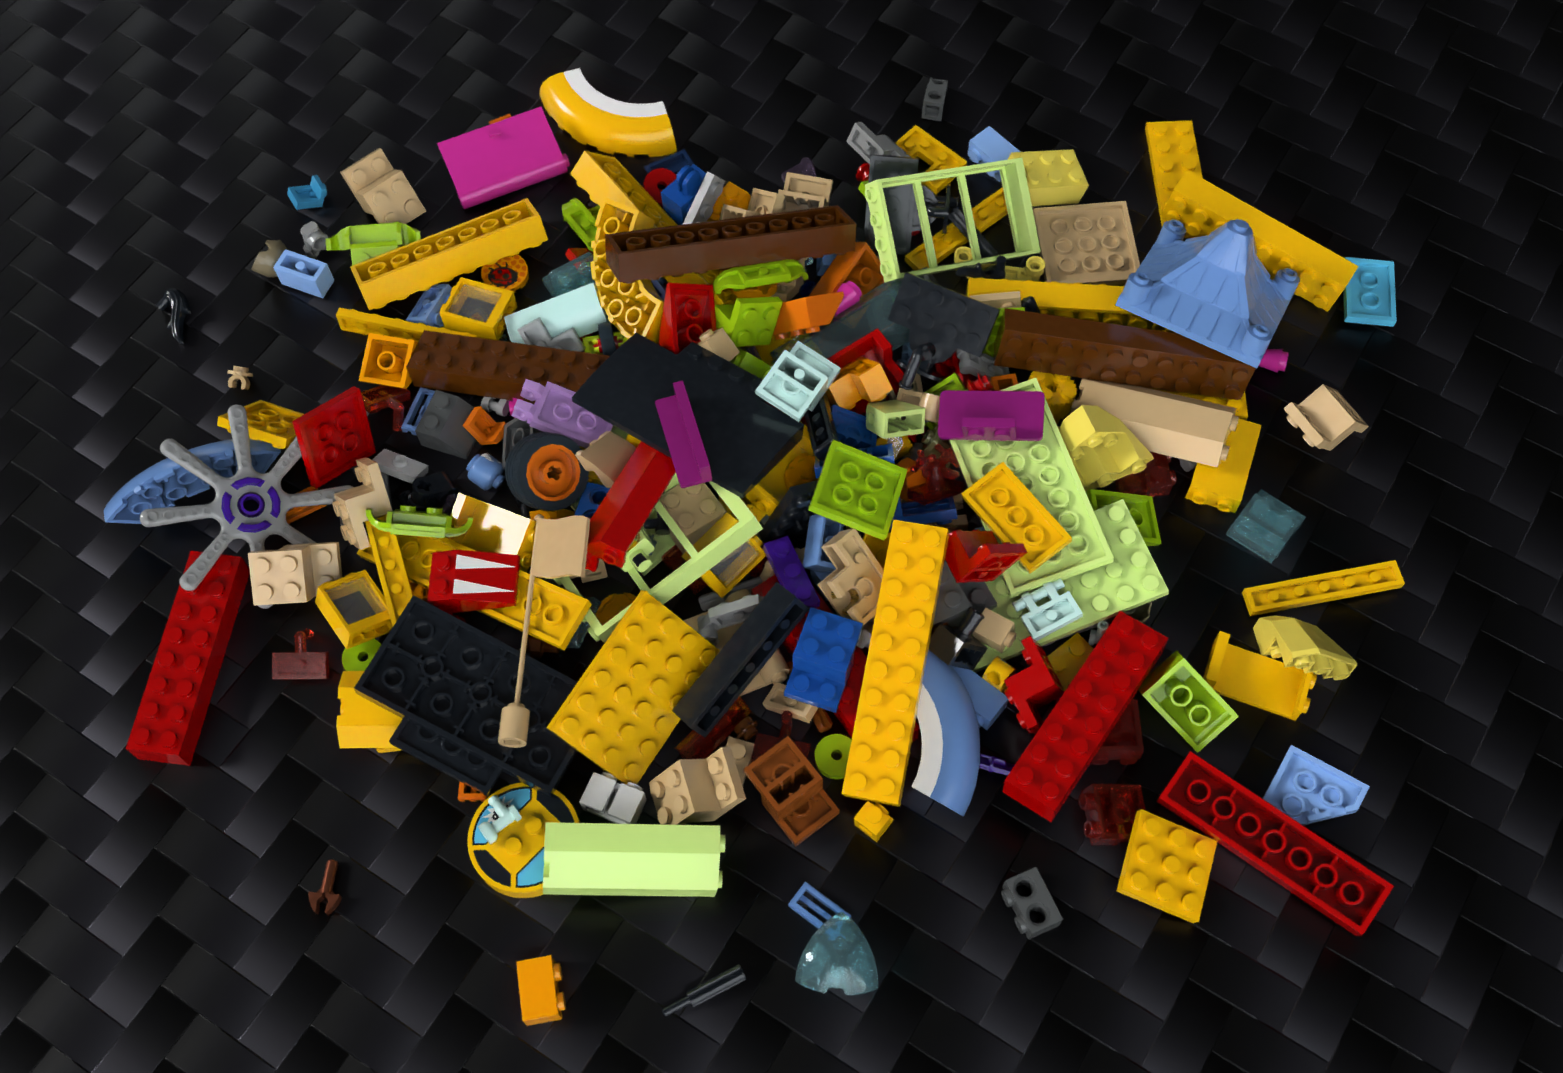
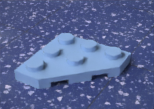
M1291 745L1263 800L1301 825H1307L1356 813L1370 786Z

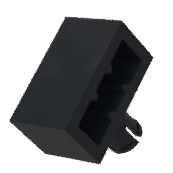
M969 607L968 612L958 627L939 624L938 627L932 630L929 650L948 666L973 670L988 649L972 636L985 616L976 609Z

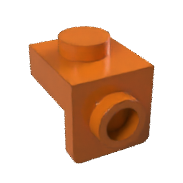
M481 406L473 408L463 427L481 445H491L499 443L504 438V425L506 422H496Z

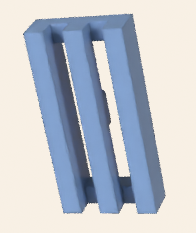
M423 387L419 388L401 426L403 432L408 433L409 431L412 435H417L415 430L435 393L434 390ZM425 395H428L424 405L421 407L419 411V416L414 426H412L411 424L419 410V407Z
M806 881L788 904V907L834 941L840 931L843 930L845 924L851 919L849 913ZM808 892L842 918L840 922L803 894ZM801 901L835 927L834 930L797 904V902Z

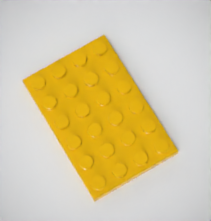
M641 590L555 714L547 729L603 770L613 775L621 783L627 785L628 782L637 785L680 721V718L672 710L716 655H718L720 650L647 591Z

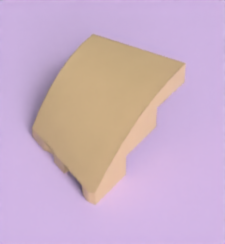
M606 431L597 440L590 442L588 448L579 450L575 456L586 471H594L606 488H611L636 450V447L619 435Z

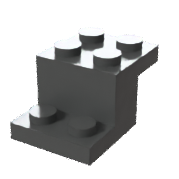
M944 561L932 629L944 623L947 626L958 627L968 612L969 607L976 609L980 613L984 611L985 607L990 610L997 607V602L985 582L956 583L947 562Z

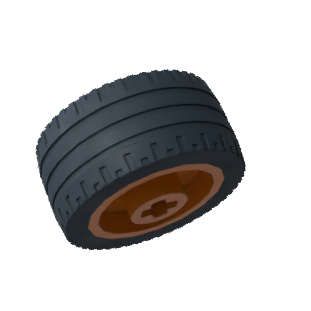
M538 432L520 439L513 446V449L510 450L505 464L506 481L511 493L523 504L542 511H556L571 506L581 497L589 478V472L583 468L575 456L582 449L570 438L557 433Z

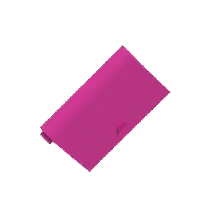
M542 107L437 143L464 210L567 173V167H570L566 153H561Z

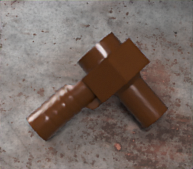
M533 636L528 637L526 653H530L532 658H542L544 652L559 653V648Z

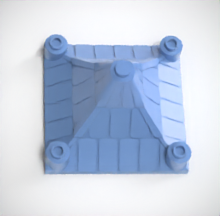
M1174 219L1164 222L1156 242L1135 273L1129 275L1115 306L1254 368H1258L1300 283L1297 272L1289 268L1277 271L1273 280L1270 279L1271 275L1256 255L1257 249L1253 231L1244 220H1230L1212 231L1209 235L1189 238L1185 241L1183 239L1186 234V228L1182 222Z

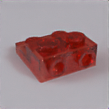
M1150 452L1154 459L1146 464V469L1137 474L1132 473L1115 480L1117 492L1146 496L1169 495L1173 485L1176 484L1175 470H1170L1168 464L1171 462V456Z
M1131 700L1093 758L1092 764L1104 765L1109 760H1120L1121 764L1129 765L1136 763V759L1141 758L1144 749L1138 700Z
M1091 784L1081 790L1078 800L1079 807L1085 810L1087 821L1084 823L1083 829L1085 836L1090 838L1091 845H1117L1121 842H1129L1136 812L1141 809L1146 811L1141 785Z

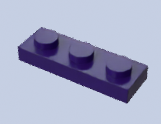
M785 536L764 543L763 550L780 585L796 596L807 607H819L820 599L789 537Z

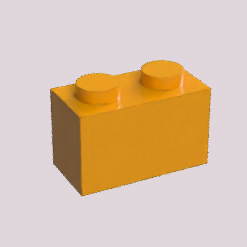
M551 955L516 961L523 1022L530 1026L561 1020V1011L566 1010L564 993L559 992L558 981L562 980L560 963H555Z

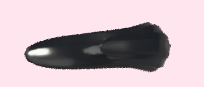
M998 256L996 265H991L984 270L979 262L975 266L960 267L956 271V275L972 278L1005 279L1006 258Z
M169 288L164 291L163 297L155 305L164 311L171 303L172 316L167 328L172 329L175 339L179 343L184 344L183 329L185 317L191 311L183 292L176 288Z

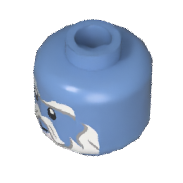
M489 453L476 454L466 467L468 479L484 491L492 487L497 489L505 479V476L502 475L504 472L502 463Z

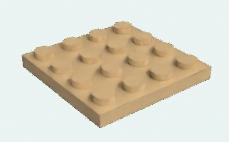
M1126 201L1033 208L1041 250L1040 257L1045 261L1043 273L1045 282L1056 281L1058 283L1090 285L1106 284L1108 286L1125 285L1129 275L1135 273L1140 267Z

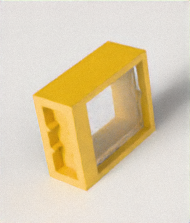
M461 277L457 285L452 287L447 302L441 306L440 317L444 327L453 331L468 332L477 335L478 338L499 341L506 328L504 317L514 313L517 308L514 291Z
M726 512L693 544L697 552H700L738 523L739 520ZM754 535L700 576L701 579L719 597L723 598L766 556L761 548L764 543L758 536ZM687 551L681 556L686 562L691 559Z
M366 569L357 573H349L343 578L327 581L318 586L315 603L346 650L385 635L393 628L385 597Z

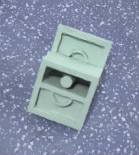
M797 341L790 352L787 350L783 351L755 390V394L800 422L807 410L813 411L840 373L841 368L800 341Z

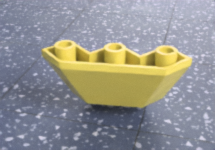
M1081 405L1063 420L1059 428L1085 492L1089 489L1108 486L1113 481L1132 473L1137 474L1146 469V464L1154 459L1147 448L1120 419L1098 406Z
M1274 615L1259 618L1253 627L1261 655L1271 656L1272 658L1282 657L1285 667L1295 666L1297 669L1303 668L1304 673L1314 672L1316 675L1322 674L1323 679L1343 680L1348 678L1357 666L1354 658L1321 629L1310 623L1295 618Z

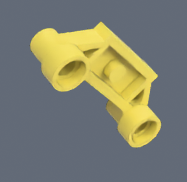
M962 246L955 250L954 263L973 260L969 247ZM1031 256L1027 259L1026 266L1023 268L1005 265V279L1038 282L1040 276L1044 273L1045 261L1039 256ZM988 263L981 265V267L984 270L989 266L996 264Z

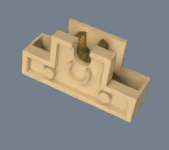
M851 528L840 531L821 547L836 569L817 585L839 616L861 622L863 625L870 619L874 622L884 570L856 529Z

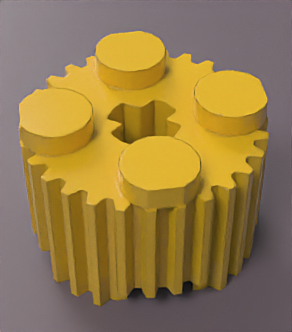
M1033 371L1028 380L1037 378L1056 424H1058L1060 418L1064 419L1070 413L1077 395L1076 384H1074V380H1071V376Z

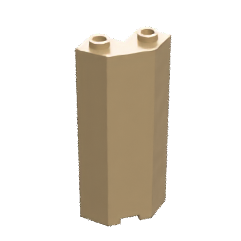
M1082 378L1079 386V398L1077 400L1074 399L1070 414L1081 405L1098 406L1120 419L1150 452L1217 468L1221 460L1226 461L1230 446L1225 445L1231 431H1236L1239 416H1235L1236 408L1140 386Z

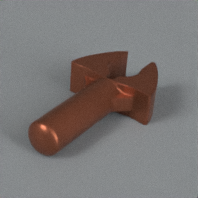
M336 860L327 861L321 889L316 893L309 892L308 894L310 905L317 914L319 913L320 902L325 897L328 899L325 909L327 915H330L342 900L341 895L334 894L333 892L338 867Z

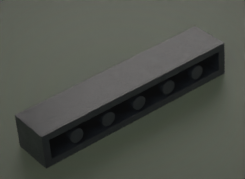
M776 582L672 711L691 729L706 738L810 608Z

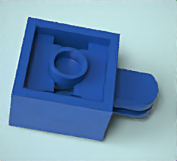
M695 164L684 166L678 172L676 179L661 191L663 209L677 225L683 224L706 175V172Z

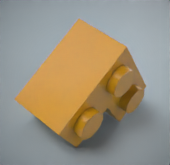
M860 356L841 368L840 373L826 393L831 406L836 405L851 410L856 406V402L861 399L871 403L883 400L887 396L886 394L893 390L880 363Z

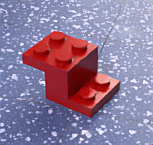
M979 529L972 531L955 530L949 533L945 561L956 583L994 581L1022 558L1027 551L1023 543L1011 544L1010 542L998 544L992 531H980Z
M1029 636L1021 641L1025 648L1021 652L1027 664L1031 666L1005 679L1004 682L1007 689L1004 692L1011 705L1014 704L1019 710L1016 717L1022 728H1026L1029 733L1036 735L1044 723L1038 709L1061 697L1065 690L1043 647L1032 636Z

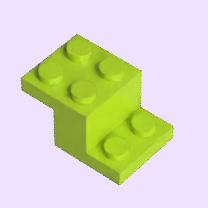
M779 297L736 298L735 304L715 305L716 329L718 330L723 327L735 346L742 350H749L750 346L770 345L783 301Z

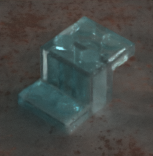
M1261 489L1258 494H1254L1228 529L1226 535L1272 564L1306 517Z

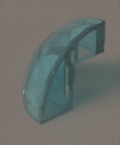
M840 912L831 917L812 936L802 953L795 977L797 983L822 993H826L830 987L842 988L845 990L846 995L862 994L878 989L877 968L871 948L862 931L845 913Z

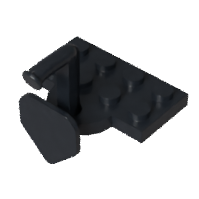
M871 154L868 183L877 179L917 174L919 158ZM912 184L883 188L896 254L907 255L910 252L912 232L921 231ZM921 184L929 225L932 224L935 218H943L942 234H946L949 207H958L960 209L961 197H950L951 184H947L946 196H935L933 190ZM867 202L863 242H867L872 251L878 253L875 247L876 239L873 226L870 223V210Z
M906 272L887 319L910 329L909 344L912 350L910 360L897 359L896 361L897 365L906 369L902 381L899 382V386L905 390H912L916 374L935 381H943L946 377L932 368L934 364L945 362L951 358L957 349L977 357H982L1001 309Z
M818 480L789 488L763 526V529L759 532L763 542L773 541L794 533L796 536L808 532L809 518L812 515H816V513L808 511Z

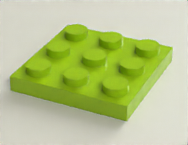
M833 440L830 444L808 511L884 541L888 536L908 470Z

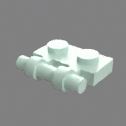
M1061 578L1053 582H1047L1043 584V587L1031 593L1027 591L1020 595V599L1012 602L1016 612L1024 608L1029 610L1028 613L1021 616V620L1036 641L1083 617L1082 611L1069 591L1060 596L1057 593L1058 590L1065 587ZM1047 596L1050 598L1051 601L1039 607L1035 604V602Z

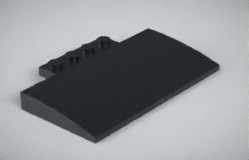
M635 333L572 396V402L671 458L655 401L674 396L673 383L683 380L710 464L712 482L742 499L803 437V423L768 405L767 401L755 394V390L762 382L761 378L694 342H691L680 353L675 354L644 336Z
M414 595L354 687L356 694L402 718V721L389 740L391 745L486 796L489 795L503 772L551 798L577 753L575 748L547 729L555 714L578 683L577 681L526 655L520 703L524 704L525 708L530 711L527 744L520 748L500 745L498 737L502 708L508 706L509 703H514L520 651Z

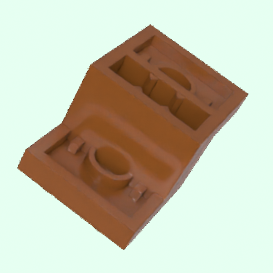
M789 736L744 768L746 776L761 793L762 805L795 847L840 814V809L823 790V778Z

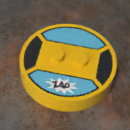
M522 782L515 783L491 794L477 809L468 831V852L474 868L491 888L501 894L515 898H532L543 895L545 823H580L574 807L562 793L555 790L550 798ZM497 795L507 809L513 805L522 819L518 822L516 820L499 831L497 833L498 839L490 845L479 830L478 825L483 822L491 824L499 818L494 808L488 803L490 797Z

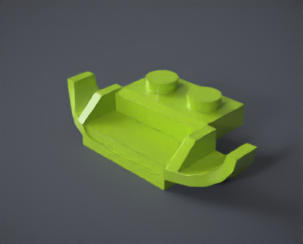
M573 198L562 205L563 219L586 244L588 250L593 252L591 241H595L597 227L594 225L600 206L597 205L587 209L579 199Z
M392 222L350 225L341 229L332 237L325 239L327 251L351 250L353 266L397 249L400 246L421 239L419 230L409 225Z
M794 259L732 267L724 270L713 281V291L717 295L727 288L740 291L745 288L781 282L790 283L800 277L803 280L809 279L800 262Z
M400 505V509L388 510L386 521L374 517L372 509H366V516L375 528L396 535L433 538L460 536L467 532L474 517H468L464 525L456 527L452 526V516H449L448 513H442V508L427 507L425 512L416 511V506Z

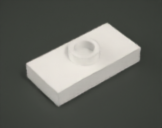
M383 449L372 459L378 462L380 472L411 484L416 478L424 477L428 473V465L387 449Z

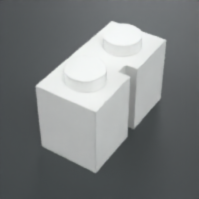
M593 772L579 801L582 809L616 824H636L647 801L643 789L631 782H628L627 785L617 783L618 779L609 773L603 772L600 775Z

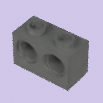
M1037 867L1005 880L1002 887L1003 891H1001L1003 900L1008 907L1012 906L1017 916L1014 918L1016 926L1021 934H1026L1028 940L1061 924L1063 918ZM1016 887H1027L1030 891V896H1020L1016 891ZM1029 913H1040L1043 916L1044 922L1040 924L1034 923L1030 919Z

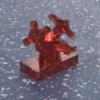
M936 444L934 446L935 449L941 453L938 459H936L934 454L926 457L921 449L917 451L918 459L916 460V465L912 466L910 471L916 473L918 470H921L923 477H925V483L908 488V499L927 505L964 492V483L955 479L959 476V472L945 467L948 462H951L956 468L959 467L953 449H944L940 444Z

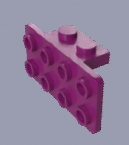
M942 391L939 405L938 437L942 440L1040 441L1043 439L1045 395L1041 391Z

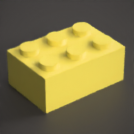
M1073 149L1011 152L1008 160L1023 158L1032 207L1078 204L1089 186Z

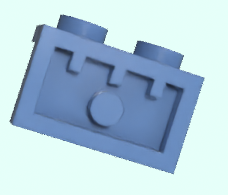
M435 284L429 290L424 291L406 318V321L445 328L440 317V309L450 297L452 287L449 284Z

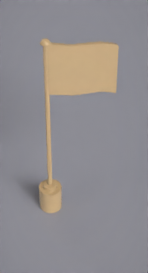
M537 514L534 517L536 528L514 703H509L508 706L502 708L498 743L502 746L520 748L527 744L530 711L525 708L524 704L520 703L535 577L554 579L566 576H579L584 578L590 529V518L574 515L559 519H544L543 515Z

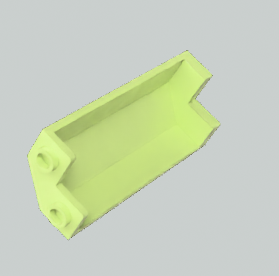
M546 822L543 895L715 897L718 888H722L723 873L719 871L720 852H725V835H720V826Z

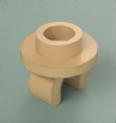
M233 366V370H228L227 372L228 374H233L228 380V386L236 388V383L240 379L242 382L241 389L248 390L250 381L247 376L253 377V373H248L249 368Z

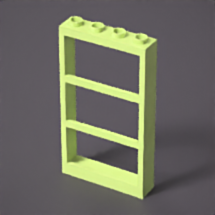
M1023 158L877 179L865 184V198L869 205L870 223L874 229L875 247L879 254L880 272L884 278V283L902 280L906 273H900L883 191V188L913 185L929 268L908 273L924 276L956 270L963 266H975L978 262L981 265L994 263L998 256H1004L1006 260L1041 252ZM999 170L1015 252L981 258L965 175ZM957 177L973 260L938 266L921 182Z
M676 473L664 493L679 485ZM709 481V483L739 522L700 552H697L661 502L658 501L654 508L691 556V559L651 589L635 567L628 571L640 590L647 591L663 605L763 529L739 496L712 481ZM569 576L554 578V581L559 586L563 584L565 590L583 597ZM631 604L603 626L591 608L582 622L589 623L591 627L587 630L596 642L601 639L605 643Z

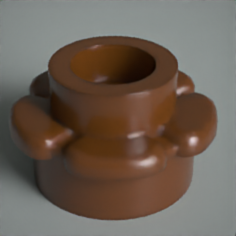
M751 716L740 721L733 729L737 734L736 738H744L746 741L751 739L758 732L756 728L758 721H754Z

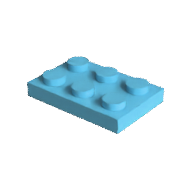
M1345 257V259L1359 267L1343 290L1344 322L1394 327L1397 322L1394 261Z

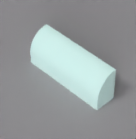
M594 283L504 317L511 342L525 344L517 330L539 317L552 338L574 327L579 337H583L598 331V324L609 322L608 315L601 308L597 288Z

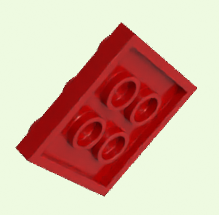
M355 386L292 421L310 485L316 489L357 465L356 460L364 457L368 458L376 453L361 390Z

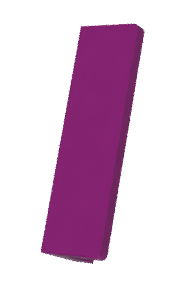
M683 380L673 383L675 395L655 401V405L680 487L686 488L712 481V475Z

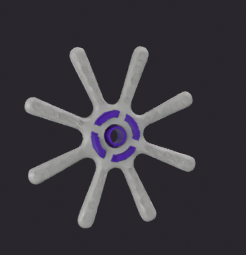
M235 404L229 407L227 414L238 465L236 474L232 477L220 476L176 440L166 439L160 445L161 453L211 485L215 489L216 497L214 501L206 505L146 509L140 514V522L145 527H156L204 518H213L220 523L221 531L219 535L179 580V584L184 590L193 591L199 586L230 542L235 539L245 540L250 546V552L265 551L264 542L272 534L282 536L292 545L316 543L287 523V512L294 507L330 505L336 501L335 493L354 487L346 485L297 494L284 492L281 487L282 478L302 457L297 437L294 438L272 470L267 473L255 471L251 460L247 412L242 405ZM247 500H254L258 503L259 508L256 511L250 512L244 508L243 504ZM273 604L257 606L263 609H267L273 606Z

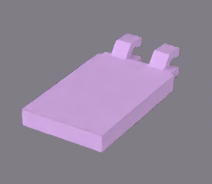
M526 379L520 396L530 401H535L533 405L532 403L517 399L512 413L513 417L527 421L532 428L543 432L564 435L584 448H588L590 442L597 440L604 432L611 431L613 427L609 422L572 402V396L576 392L548 381L544 387L540 383Z

